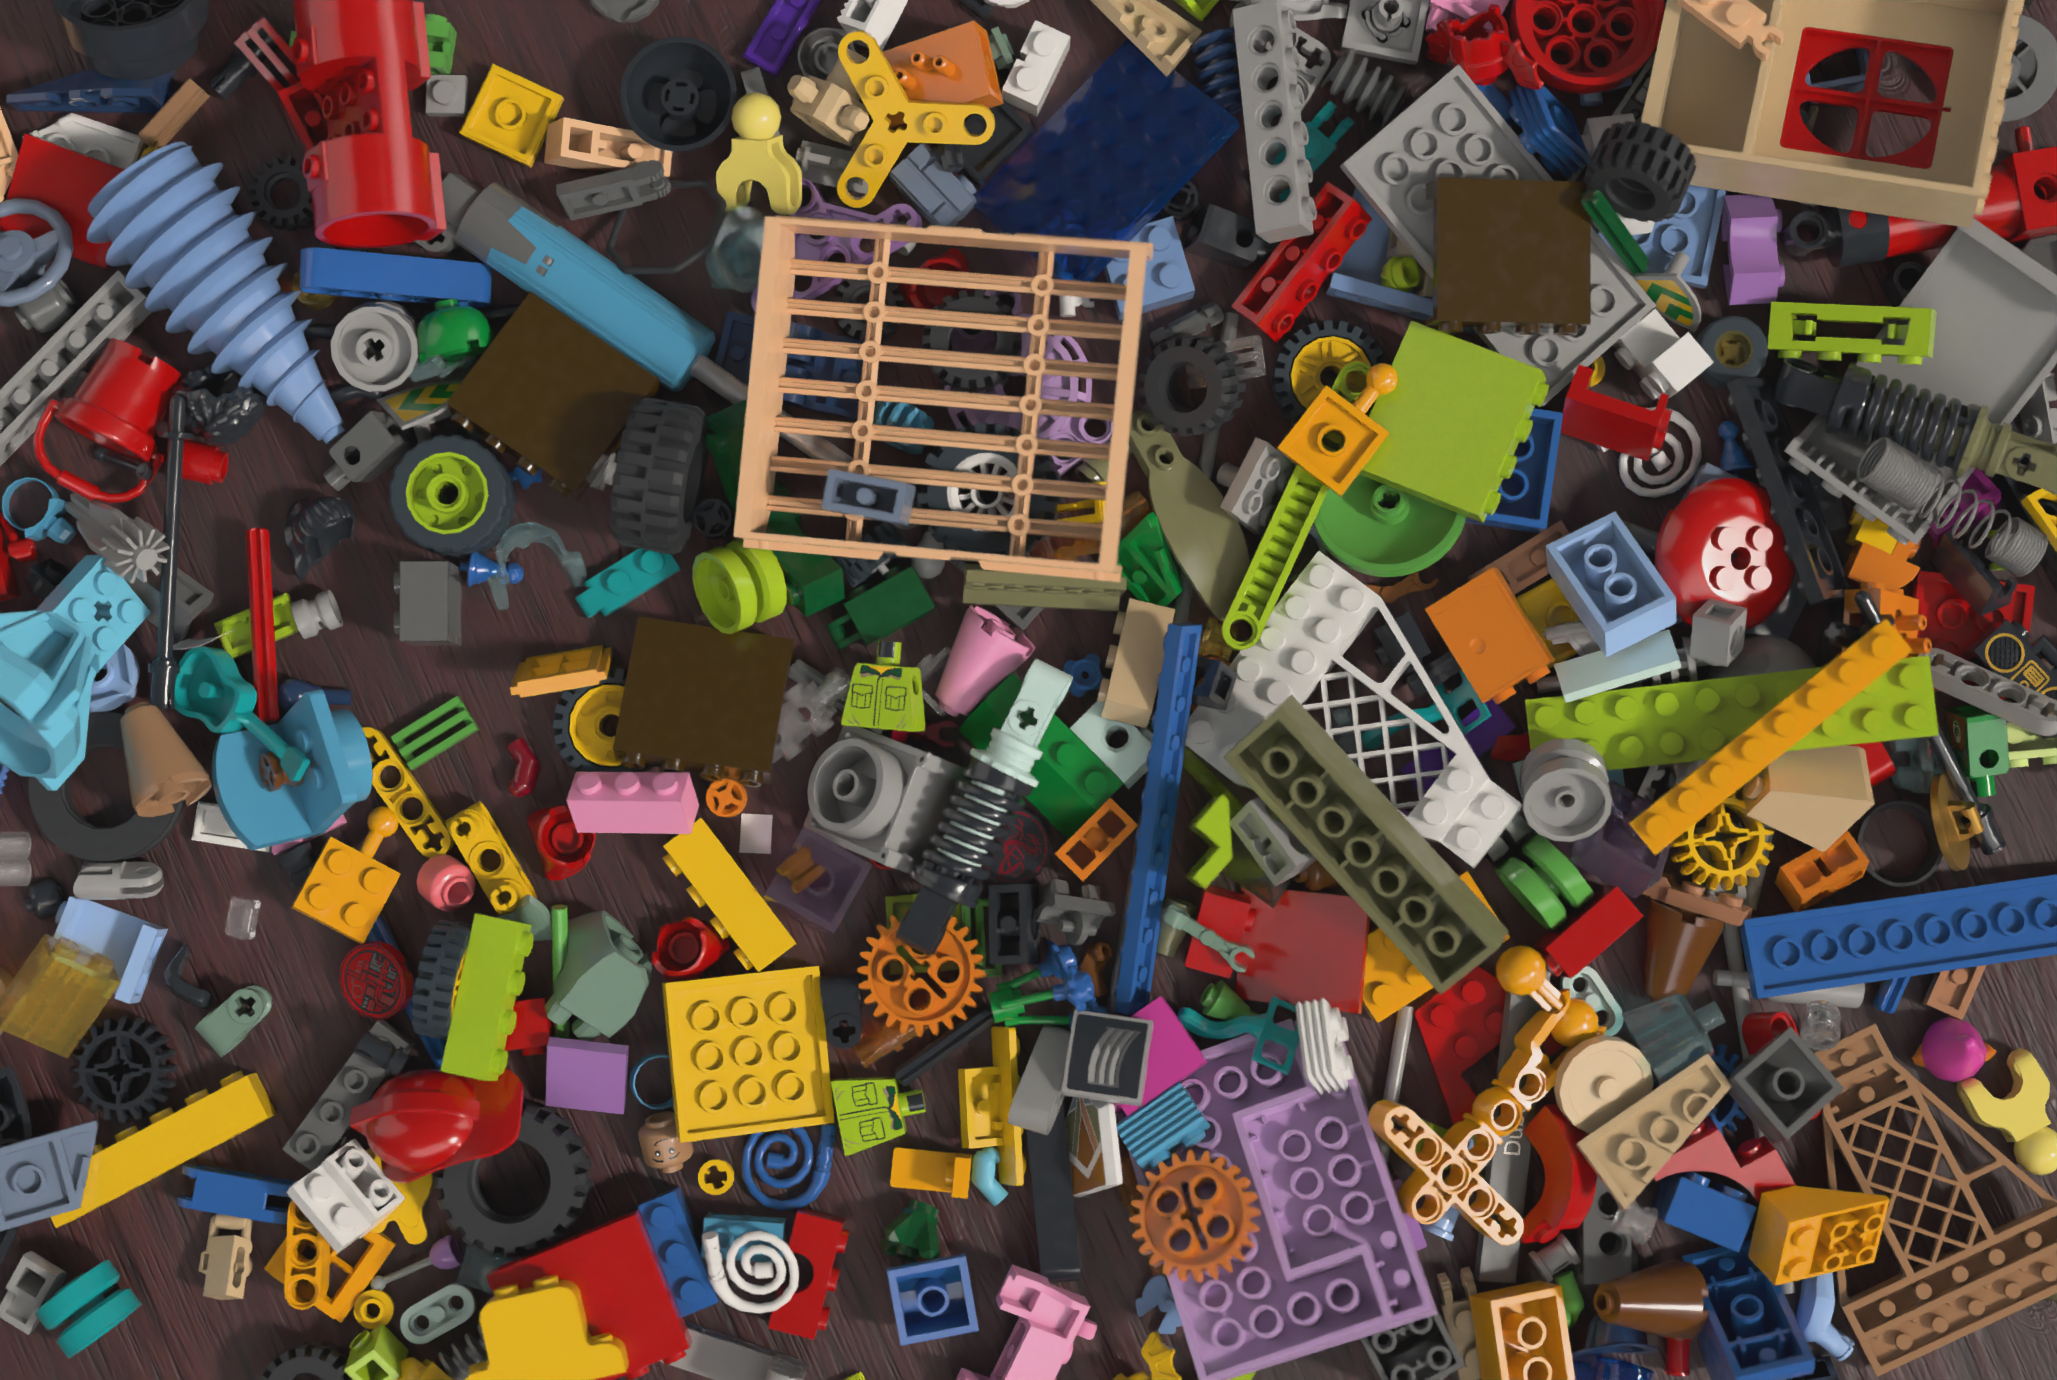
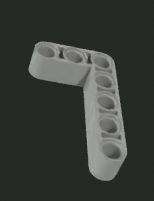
M686 1321L685 1324L692 1339L691 1347L685 1350L687 1356L669 1364L714 1380H804L808 1368L807 1363L797 1358Z

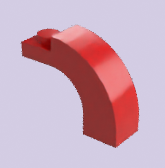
M1557 1104L1545 1105L1523 1130L1542 1159L1545 1170V1186L1539 1202L1523 1219V1233L1519 1238L1521 1243H1546L1556 1237L1560 1230L1578 1228L1588 1214L1594 1199L1597 1174L1576 1146L1578 1142L1590 1134L1569 1122Z

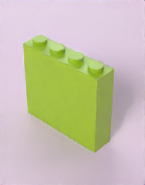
M1411 320L1392 363V367L1398 375L1397 385L1392 392L1378 396L1369 415V418L1389 432V436L1359 474L1484 523L1487 514L1493 515L1499 505L1501 493L1497 491L1503 478L1509 479L1514 471L1517 457L1513 456L1519 441L1525 443L1533 425L1530 416L1535 405L1540 407L1543 404L1549 384L1545 383L1547 379L1543 370L1449 334L1440 333L1438 330Z

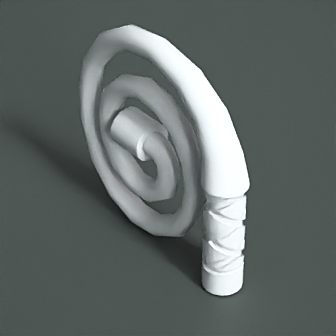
M1656 407L1647 408V409L1655 410ZM1673 410L1670 421L1682 427L1692 442L1693 455L1689 469L1681 478L1669 486L1658 489L1643 488L1633 482L1628 474L1627 459L1629 455L1621 453L1618 459L1620 477L1625 486L1639 496L1657 498L1672 494L1686 485L1696 474L1702 457L1701 439L1693 424L1677 411ZM1668 432L1665 441L1673 447L1676 456L1674 464L1668 472L1662 475L1651 476L1643 470L1642 459L1634 457V471L1640 480L1650 485L1665 484L1675 478L1682 469L1684 454L1681 443ZM1596 445L1602 453L1608 450V448ZM1653 448L1650 460L1660 472L1670 465L1671 461L1663 450L1660 452L1658 449Z
M714 1231L704 1233L702 1241L704 1251L706 1252V1263H708V1280L713 1290L724 1303L739 1311L760 1314L776 1311L790 1301L798 1287L799 1271L797 1260L788 1244L774 1234L753 1231L747 1232L734 1240L729 1248L726 1259L729 1277L739 1288L752 1294L765 1295L777 1290L785 1280L786 1267L783 1258L774 1248L763 1244L753 1245L742 1254L741 1264L743 1270L749 1275H755L757 1279L773 1278L774 1268L772 1262H757L755 1266L750 1264V1258L754 1254L762 1253L772 1259L777 1273L774 1280L766 1285L748 1283L738 1274L735 1267V1256L741 1246L754 1240L770 1242L781 1250L788 1261L790 1282L783 1295L772 1302L758 1304L745 1301L733 1293L724 1273L722 1257L719 1251L718 1234Z

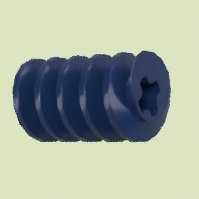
M1223 28L1207 33L1194 41L1191 46L1193 53L1199 55L1194 62L1196 68L1202 70L1198 74V80L1201 84L1205 85L1201 89L1202 97L1208 100L1204 105V110L1211 115H1232L1243 112L1241 87L1238 86V83H1240L1239 72H1235V68L1238 67L1237 57H1232V53L1237 51L1236 43L1229 42V38L1235 36L1234 28Z

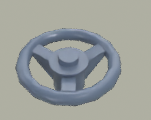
M13 198L0 202V218L14 214L36 215L48 221L54 229L36 239H32L27 233L19 230L0 232V306L13 307L35 301L53 289L68 270L74 250L71 226L58 210L41 201ZM56 253L54 262L45 273V267Z

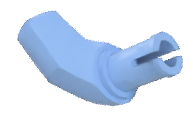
M1833 1272L1803 1279L1796 1320L1806 1342H1816L1837 1361L1845 1360L1854 1348L1852 1346L1855 1343L1831 1323L1835 1304Z

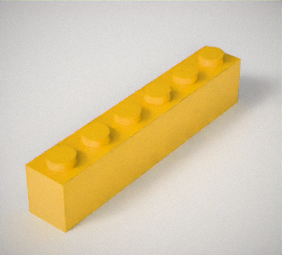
M238 1071L221 1080L220 1083L223 1088L210 1095L207 1089L197 1092L185 1099L187 1107L175 1113L169 1107L151 1116L149 1119L152 1125L141 1131L135 1125L114 1136L117 1143L106 1149H103L101 1144L94 1146L82 1205L79 1209L51 1216L50 1218L55 1228L70 1223L277 1115L257 1073L244 1076L242 1071Z

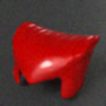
M951 248L943 254H939L912 267L970 272L965 256L957 248ZM897 283L905 301L912 308L933 309L935 305L939 307L943 303V298L948 295L953 298L959 295L958 291L967 290V293L972 291L970 288Z
M568 805L539 809L528 816L527 823L532 831V837L544 867L545 877L549 881H562L577 874L586 866L594 849L596 833H577Z
M687 916L681 921L671 922L659 928L656 941L657 950L656 952L653 951L650 955L651 962L668 982L700 979L705 971L730 949L731 942L728 937L723 940L711 923Z

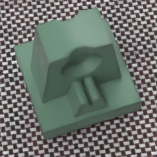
M997 26L991 29L993 34L988 36L994 64L999 72L1005 69L1011 72L1016 56L1006 33L1002 35Z

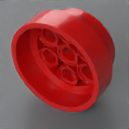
M1513 0L1510 15L1511 34L1513 41L1520 40V46L1524 54L1529 59L1538 62V76L1546 84L1569 93H1600L1613 89L1633 77L1654 52L1658 45L1665 4L1664 0H1610L1606 2L1600 0ZM1538 15L1545 16L1551 23V29H1539L1534 24L1533 17ZM1576 18L1585 20L1589 25L1590 32L1580 33L1576 31L1572 25V20ZM1611 22H1622L1628 29V35H1616L1611 29ZM1550 51H1563L1568 57V63L1565 65L1555 63L1551 58ZM1600 53L1606 59V67H1595L1590 62L1589 54Z

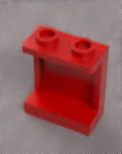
M1578 364L1565 399L1560 433L1649 461L1653 448L1661 450L1668 431L1667 427L1673 410L1666 408L1669 394L1661 393L1655 410L1589 390L1594 369Z

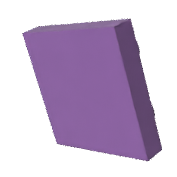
M549 1037L547 1045L546 1106L624 1114L629 1046Z

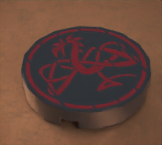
M1026 810L1015 812L1018 816L1017 823L1014 826H1008L1011 829V834L1008 839H1001L1004 843V848L1002 852L995 853L997 856L996 864L988 867L991 872L989 878L996 883H1027L1039 875L1048 862L1051 847L1048 832L1039 818Z

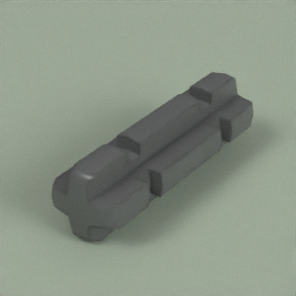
M1211 301L1202 306L1200 312L1197 313L1194 310L1169 323V328L1164 329V327L1153 331L1150 334L1152 344L1156 348L1159 345L1167 344L1166 341L1175 338L1196 336L1206 331L1205 326L1210 325V327H1213L1223 322L1224 315L1220 306L1215 301Z

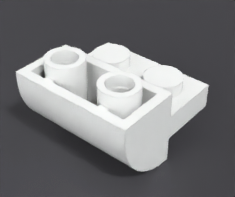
M355 1138L327 1157L319 1167L293 1184L286 1192L337 1254L356 1239H361L405 1200L401 1192L384 1175L380 1167Z

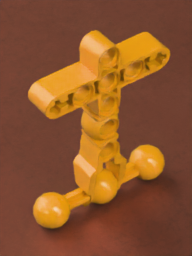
M1522 945L1511 947L1500 955L1496 963V977L1504 990L1512 995H1529L1544 1010H1539L1515 1035L1514 1044L1516 1049L1502 1067L1498 1080L1494 1079L1491 1082L1494 1087L1488 1088L1477 1095L1472 1105V1115L1465 1113L1463 1115L1464 1121L1453 1125L1442 1139L1412 1110L1392 1100L1384 1099L1375 1103L1369 1111L1368 1117L1369 1125L1373 1131L1415 1170L1397 1192L1405 1215L1422 1224L1429 1225L1438 1221L1449 1207L1452 1206L1479 1233L1502 1245L1513 1244L1521 1237L1524 1228L1523 1219L1478 1173L1494 1155L1496 1145L1503 1143L1500 1137L1508 1136L1518 1128L1522 1120V1109L1530 1111L1532 1109L1530 1104L1543 1098L1555 1085L1557 1069L1566 1054L1584 1040L1600 1035L1604 1036L1607 1028L1605 1025H1598V1016L1588 1002L1580 998H1570L1568 988L1558 991L1546 979V964L1541 955L1531 947ZM1550 1032L1557 1042L1567 1047L1551 1065L1548 1056L1542 1054L1540 1050L1541 1044ZM1526 1074V1084L1519 1090V1081ZM1499 1104H1501V1113L1499 1117L1494 1120L1493 1112L1495 1108ZM1391 1118L1404 1128L1401 1131L1393 1128L1394 1124ZM1476 1134V1143L1468 1150V1141L1471 1136ZM1424 1139L1422 1151L1415 1155L1417 1142ZM1450 1164V1174L1446 1179L1442 1180V1171ZM1477 1190L1476 1200L1469 1205V1196ZM1425 1195L1424 1205L1419 1210H1416L1418 1198ZM1491 1214L1497 1215L1500 1225L1489 1216Z

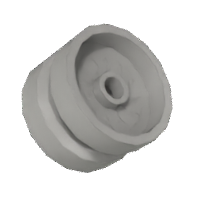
M369 300L354 307L336 326L331 340L332 360L339 374L352 386L368 392L387 391L401 385L419 364L418 339L416 335L418 321L416 317L404 306L389 300ZM381 340L385 346L381 351L373 347L372 341Z
M1558 738L1542 743L1527 755L1521 765L1519 779L1522 805L1528 824L1539 835L1554 841L1573 842L1587 838L1603 827L1610 816L1612 797L1603 757L1591 745L1577 739Z

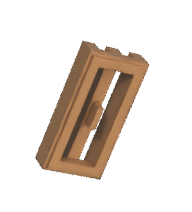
M187 79L138 133V137L151 148L164 147L210 96L194 81Z

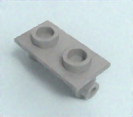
M802 140L801 148L797 150L795 161L801 169L802 178L813 183L837 188L838 180L855 152ZM852 177L846 183L848 191L865 195L868 192L866 181L860 177Z
M2054 373L2047 375L2020 410L2023 434L2049 444H2057V408L2050 409L2049 402L2057 400Z

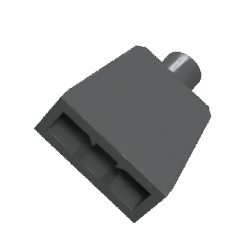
M370 411L330 448L329 454L336 463L325 471L323 475L327 482L337 491H340L350 481L370 482L402 458V455L408 449L411 450L415 447L418 441L408 429L402 430L386 412Z

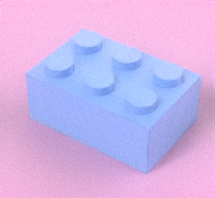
M1616 512L1546 545L1547 571L1605 657L1619 652L1676 623V597Z

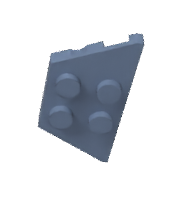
M97 1119L0 1147V1231L81 1207L98 1130Z

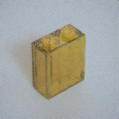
M45 934L0 997V1029L68 1058L78 1045V1040L82 1039L121 983L114 968V962L101 953L95 952L91 955L82 951L75 942L68 938L60 937L58 940Z

